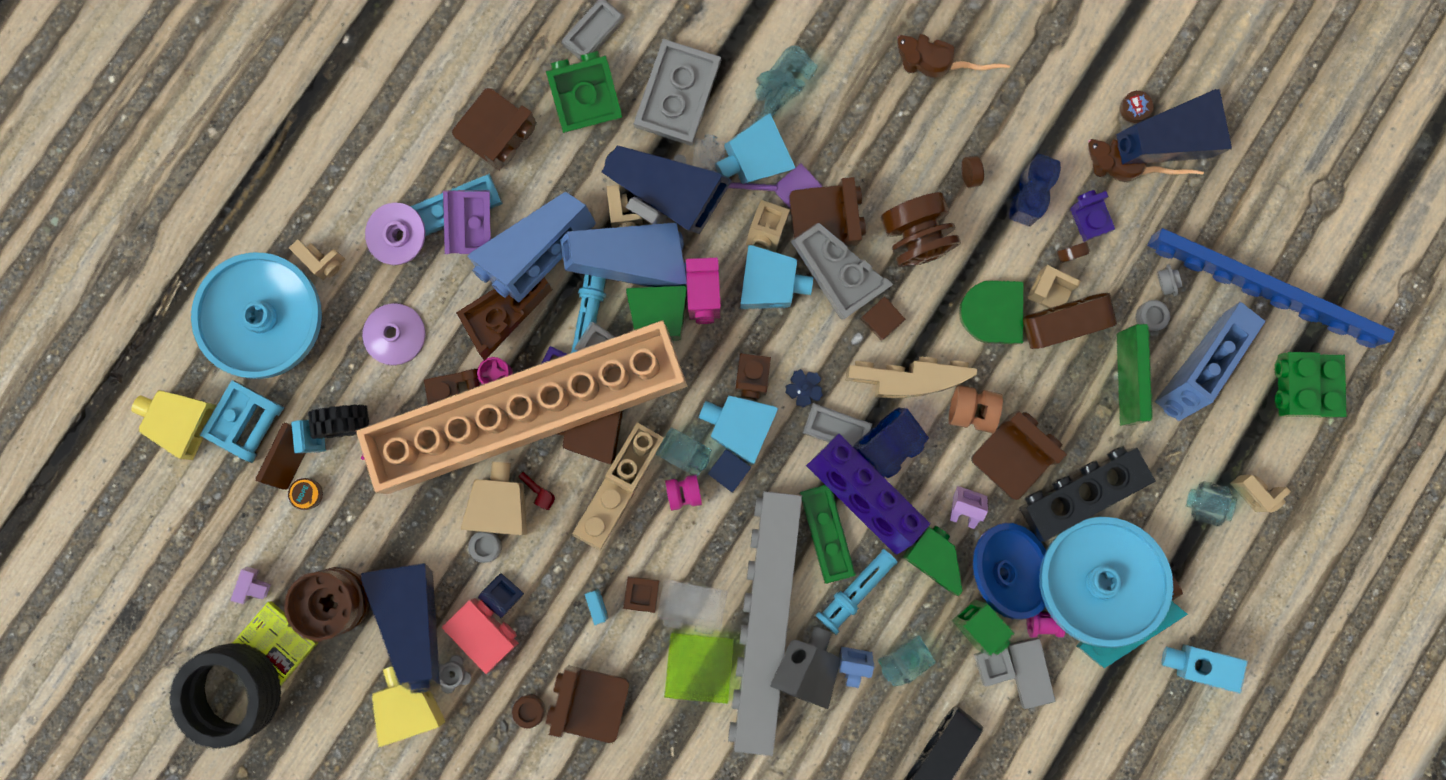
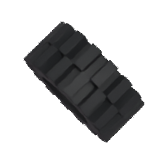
M367 405L331 406L308 412L310 435L313 439L353 436L357 434V430L370 426Z

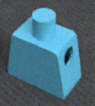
M771 113L758 119L725 143L724 147L728 157L715 163L718 173L728 178L737 174L742 184L795 168Z
M748 245L740 309L790 307L793 293L811 295L813 277L795 274L797 259Z
M728 396L723 408L705 401L698 418L715 425L711 434L713 440L754 465L778 408Z
M1183 644L1182 650L1165 647L1161 665L1177 669V676L1241 694L1247 661ZM1200 659L1201 667L1195 670V663Z

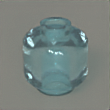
M1202 481L1198 485L1197 490L1190 488L1185 507L1191 508V516L1194 520L1214 526H1222L1225 521L1231 522L1236 508L1237 497L1232 496V490L1227 486Z

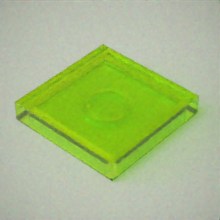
M671 632L664 698L728 704L734 638Z

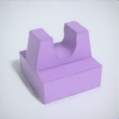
M957 486L953 495L950 521L957 522L958 517L963 514L969 517L968 527L974 529L980 521H984L987 515V496Z
M245 567L240 572L230 601L244 604L249 600L250 596L264 599L268 595L271 584L256 579L259 570Z

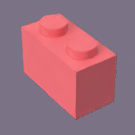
M474 598L469 600L441 628L487 674L519 643L514 639L517 636L515 631L505 622L500 624L492 616L494 612L482 600L478 601Z

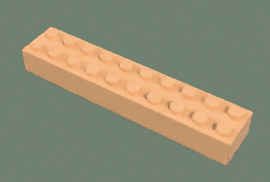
M660 321L357 430L356 433L374 491L376 493L390 494L688 386L665 323Z

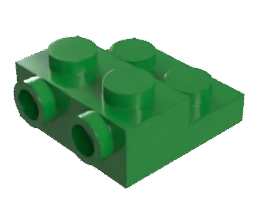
M598 51L580 55L582 62L570 64L569 59L550 63L552 69L546 71L563 133L622 118L606 55L600 57Z
M1286 352L1278 355L1274 371L1278 378L1275 405L1279 409V417H1347L1345 355H1325L1314 352Z

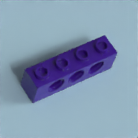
M839 433L806 465L895 555L912 546L931 524Z

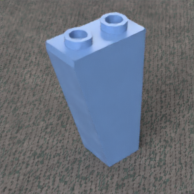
M564 192L472 251L468 255V258L475 266L472 271L484 283L490 280L493 288L504 298L510 295L520 302L563 258L560 239L568 231L591 230L596 225V222L585 204Z
M677 223L568 231L560 239L565 271L648 287L684 286L687 284L686 262H683L681 251L683 249V236L681 232H678Z
M1241 301L1224 312L1160 393L1155 403L1161 406L1167 415L1176 418L1178 421L1213 403L1264 325L1265 320Z

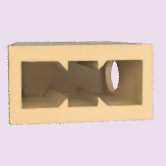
M492 462L490 480H474L461 524V530L514 535L527 534L524 484L509 482L511 463Z

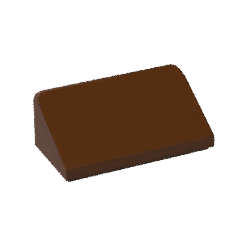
M282 423L255 478L256 481L282 490L289 488L305 453H294L292 424Z

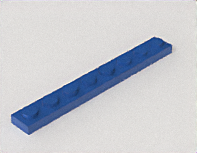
M1162 228L1154 233L1147 245L1155 249L1156 254L1168 259L1176 258L1185 262V267L1194 271L1203 270L1213 275L1212 278L1220 283L1237 285L1247 295L1254 297L1262 296L1271 300L1270 304L1274 307L1285 310L1291 309L1298 312V316L1306 321L1320 322L1327 325V329L1333 333L1350 335L1356 338V342L1362 346L1375 348L1379 345L1391 343L1395 331L1166 229Z

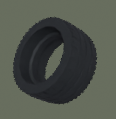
M240 643L219 645L195 655L182 665L171 684L169 704L172 717H174V721L178 725L177 727L180 728L181 732L189 740L200 744V746L212 747L213 749L230 747L256 735L269 724L280 704L281 685L276 668L260 650ZM214 665L230 669L239 676L246 688L248 698L247 712L242 723L238 725L225 722L218 717L207 702L205 693L206 678Z

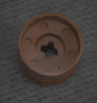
M936 192L919 196L901 203L881 215L880 218L887 237H903V239L892 246L893 253L905 252L896 258L898 267L922 265L934 261L961 244L958 235L944 237L955 230L953 223L938 224V221L949 214L943 193Z
M333 567L305 574L293 582L286 594L284 610L287 622L295 633L308 640L322 641L349 632L361 624L369 612L370 603L359 574L349 568Z

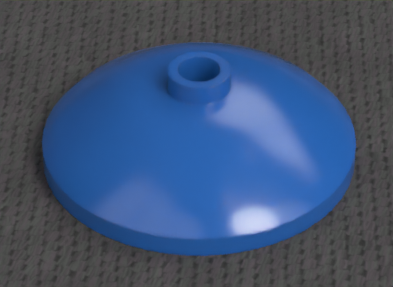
M999 524L989 528L982 534L974 550L973 571L981 595L993 610L1006 618L1023 620L1036 616L1046 607L1041 595L1039 581L1040 567L1046 549L1030 530L1018 524Z

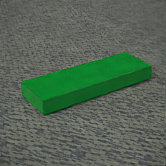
M826 485L799 492L800 496H802V504L824 584L856 576L833 492Z

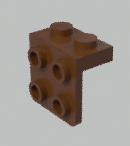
M486 88L454 127L452 134L455 139L500 171L504 165L512 160L520 144L531 136L537 123L532 112L521 105L518 109L493 89Z
M854 177L842 178L836 186L793 190L790 193L789 202L794 238L817 223H820L848 247L857 246L862 240V236L866 235L864 217H859L858 205L862 204L860 186H855Z
M1020 411L1009 414L996 431L990 435L971 457L972 463L1013 500L1020 499L1050 465L1059 464L1067 455L1060 449L1063 445L1056 437L1049 433L1045 435L1037 428L1039 423L1027 412L1021 413Z
M568 665L564 669V673H558L553 692L559 694L556 706L550 705L546 718V724L551 725L549 735L562 738L564 733H570L607 743L615 742L627 698L629 681L625 678Z

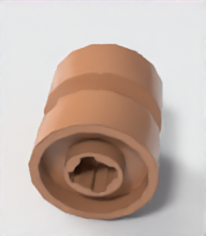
M957 385L950 404L949 424L968 428L973 424L975 430L994 433L1001 417L1003 395L987 390L978 394L975 388ZM978 404H981L980 410H979V415H975V414H976V410H977V405H978Z

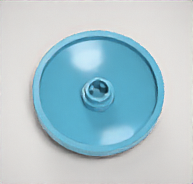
M258 252L237 255L217 265L208 273L198 287L191 309L193 335L205 357L221 370L249 379L275 377L297 366L313 348L322 322L320 298L310 278L288 260L273 254Z
M1112 517L1085 519L1061 532L1048 546L1042 559L1039 581L1043 602L1057 625L1070 636L1083 643L1097 647L1114 648L1140 641L1150 635L1161 624L1171 605L1173 577L1163 550L1147 532L1125 520Z

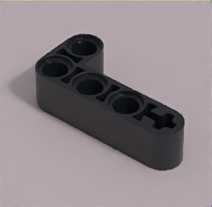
M953 707L946 714L904 780H952L981 735L983 726L960 707Z

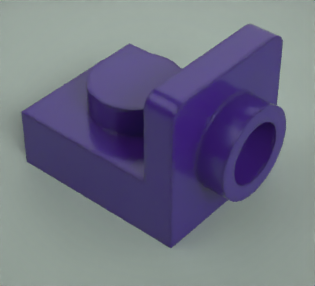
M1095 190L1086 192L1078 196V202L1070 208L1083 242L1115 230L1104 202L1109 197L1107 191L1096 194Z

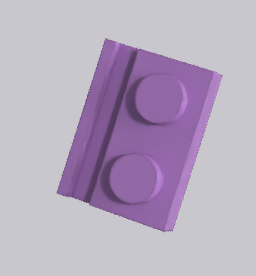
M443 190L445 254H470L491 240L490 190Z

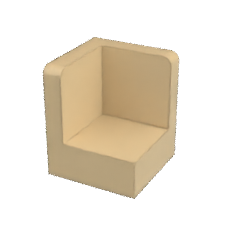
M1047 265L1039 271L1027 298L1047 308L1067 303L1072 291L1079 287L1081 281Z

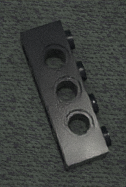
M1124 446L1118 447L1107 453L1108 460L1098 464L1097 460L1088 463L1079 469L1082 474L1072 479L1067 475L1053 482L1054 489L1043 494L1042 490H1039L1024 498L1026 504L1020 506L1019 509L1038 540L1045 542L1156 482L1138 448L1125 449ZM1110 469L1115 470L1118 475L1115 485H1111L1107 480V473ZM1083 483L1087 484L1091 490L1090 497L1086 501L1079 494V488ZM1055 498H1059L1064 506L1060 515L1054 514L1051 508Z

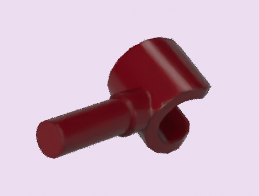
M522 472L518 478L533 492L537 493L533 503L542 509L550 510L555 501V495L541 488L525 472Z

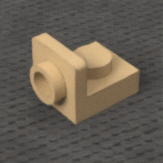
M619 185L606 186L612 228L643 225V218L639 215H624V213L629 212V209L626 208L628 198L627 194H621Z
M761 200L750 226L746 246L753 245L776 252L790 209Z
M298 239L289 247L313 274L322 280L336 275L342 268L341 264L345 261V258L335 249H332L324 256L312 243L306 246Z
M1239 475L1230 483L1255 512L1273 513L1286 503L1284 498L1291 493L1288 487H1274L1267 492L1268 486L1266 483L1253 475Z

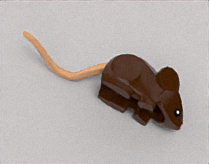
M920 34L918 40L904 35H899L897 38L898 49L903 59V67L907 73H915L918 69L930 78H940L950 70L959 68L974 70L1010 68V65L1006 64L977 65L965 61L953 62L955 46L941 40H935L933 43L929 42V37Z
M1090 139L1088 142L1089 154L1093 162V171L1098 177H1104L1108 173L1116 180L1126 183L1139 178L1141 175L1152 172L1170 175L1204 174L1203 171L1191 169L1172 170L1158 166L1146 167L1147 163L1122 165L1116 139L1112 140L1111 145L1095 139Z

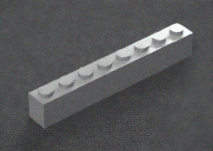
M763 491L762 498L756 497L754 516L760 517L759 529H752L750 548H756L755 561H749L747 580L753 581L751 593L745 592L743 612H749L748 624L741 625L739 644H745L744 657L737 658L736 676L741 677L740 690L734 689L732 709H738L736 722H730L728 741L734 742V752L773 756L780 691L770 687L785 653L802 496Z

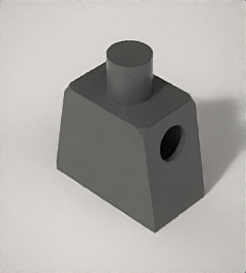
M814 627L808 644L795 639L792 640L770 687L828 709L840 664L838 656L826 651L832 633Z

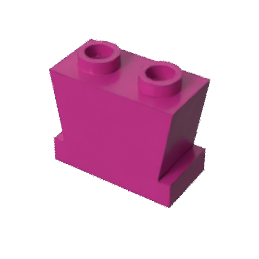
M718 258L686 259L689 320H696V324H712L714 319L720 318L721 310Z

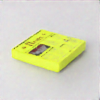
M272 601L266 603L232 642L250 645L265 654L270 659V662L273 663L274 668H276L281 686L318 644L317 641L305 639L295 633L287 622L285 613Z

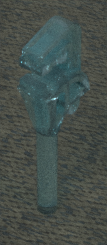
M790 46L786 48L771 70L765 71L757 77L756 83L759 86L756 89L755 95L760 101L765 99V107L754 122L770 113L773 117L804 89V81L794 78L790 71L785 73L791 64H793L792 71L800 72L803 74V77L809 80L817 71L818 66L801 47Z

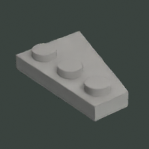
M820 223L813 225L791 240L794 248L840 319L847 318L894 285L887 278H883L874 271L872 266L865 260H861L852 253L848 246Z

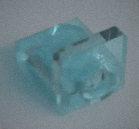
M670 427L655 455L691 475L696 474L698 477L700 472L707 467L712 450Z
M919 635L912 637L891 654L884 655L878 659L884 677L894 687L912 682L936 663Z

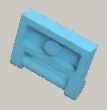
M231 380L199 436L239 458L253 463L258 455L255 453L276 415L280 416L284 407ZM257 406L264 408V412L244 446L237 444Z

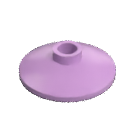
M388 203L379 207L370 216L365 229V240L369 251L376 259L389 265H401L414 259L421 251L426 235L425 225L419 213L403 203ZM402 230L403 237L400 241H398L396 238V234L398 231Z
M386 304L377 308L369 315L363 327V342L366 350L375 360L387 365H401L411 361L419 354L425 342V326L421 317L413 309L402 304ZM394 327L396 335L393 338H388L386 335L387 330Z

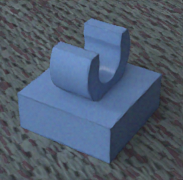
M841 647L839 654L840 673H846V686L859 688L861 676L872 678L874 670L873 653Z

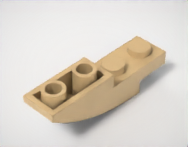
M919 357L918 361H913L909 365V373L905 372V367L886 365L885 370L874 368V363L855 361V366L850 365L847 368L845 381L876 385L875 397L911 398L926 396L957 386L976 376L977 369L968 368L969 363L963 361H950L949 365L937 364L938 359L932 357Z
M639 423L635 424L572 536L601 551L647 472L664 437Z

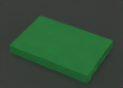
M1136 324L1116 333L1120 426H1132L1153 420L1148 324Z

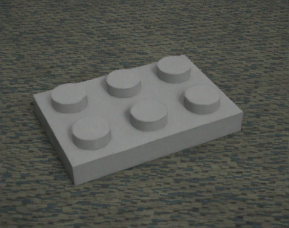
M662 39L634 121V127L692 146L721 63V57Z

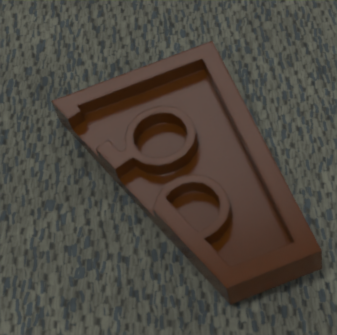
M544 277L520 302L510 295L504 298L493 289L456 313L479 355L485 361L553 289Z

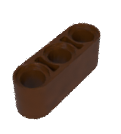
M1110 293L1091 295L1032 313L1022 318L1030 349L1055 345L1113 327L1117 324Z

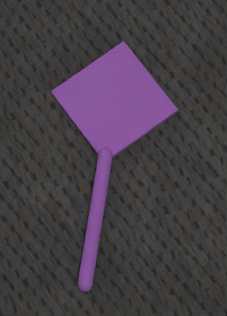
M800 163L776 185L731 182L728 188L774 191L790 209L789 195L793 190L822 186Z

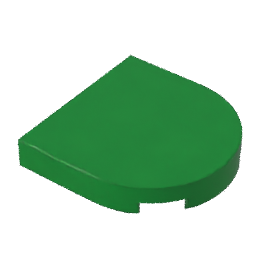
M984 281L973 286L960 303L959 317L962 326L977 341L983 343L1021 345L1023 343L1024 282Z

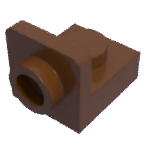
M740 353L735 391L741 392L742 398L759 400L760 395L767 394L771 357Z

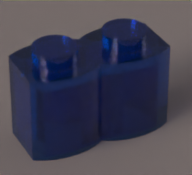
M1039 153L1027 165L1020 177V191L1013 198L1010 205V220L1031 227L1045 214L1050 203V189L1056 184L1060 175L1061 164L1059 160Z
M898 407L883 418L875 428L861 437L853 447L884 478H890L901 470V464L907 457L913 458L924 450V444L929 437L907 408Z

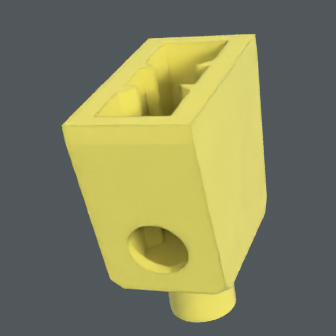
M158 390L153 400L142 395L138 396L132 404L131 411L144 417L139 426L140 433L175 457L193 460L203 440V437L199 435L217 405Z
M393 666L382 669L388 687L372 695L379 747L438 728L445 723V719L431 691L410 693V690H407L398 683Z

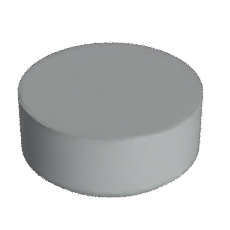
M1151 300L1142 304L1136 312L1137 324H1148L1149 332H1156L1165 328L1170 320L1168 307L1158 300Z
M481 531L472 536L469 541L468 550L474 560L480 563H487L495 560L500 555L502 543L495 533Z

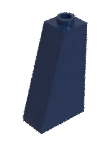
M1220 89L1205 93L1116 134L1122 165L1211 159L1232 149Z
M618 145L607 155L605 166L601 173L688 231L697 234L702 232L732 182L730 178L718 172Z
M423 563L361 573L365 592L398 683L407 690H410V693L430 691V686L440 685L433 571Z

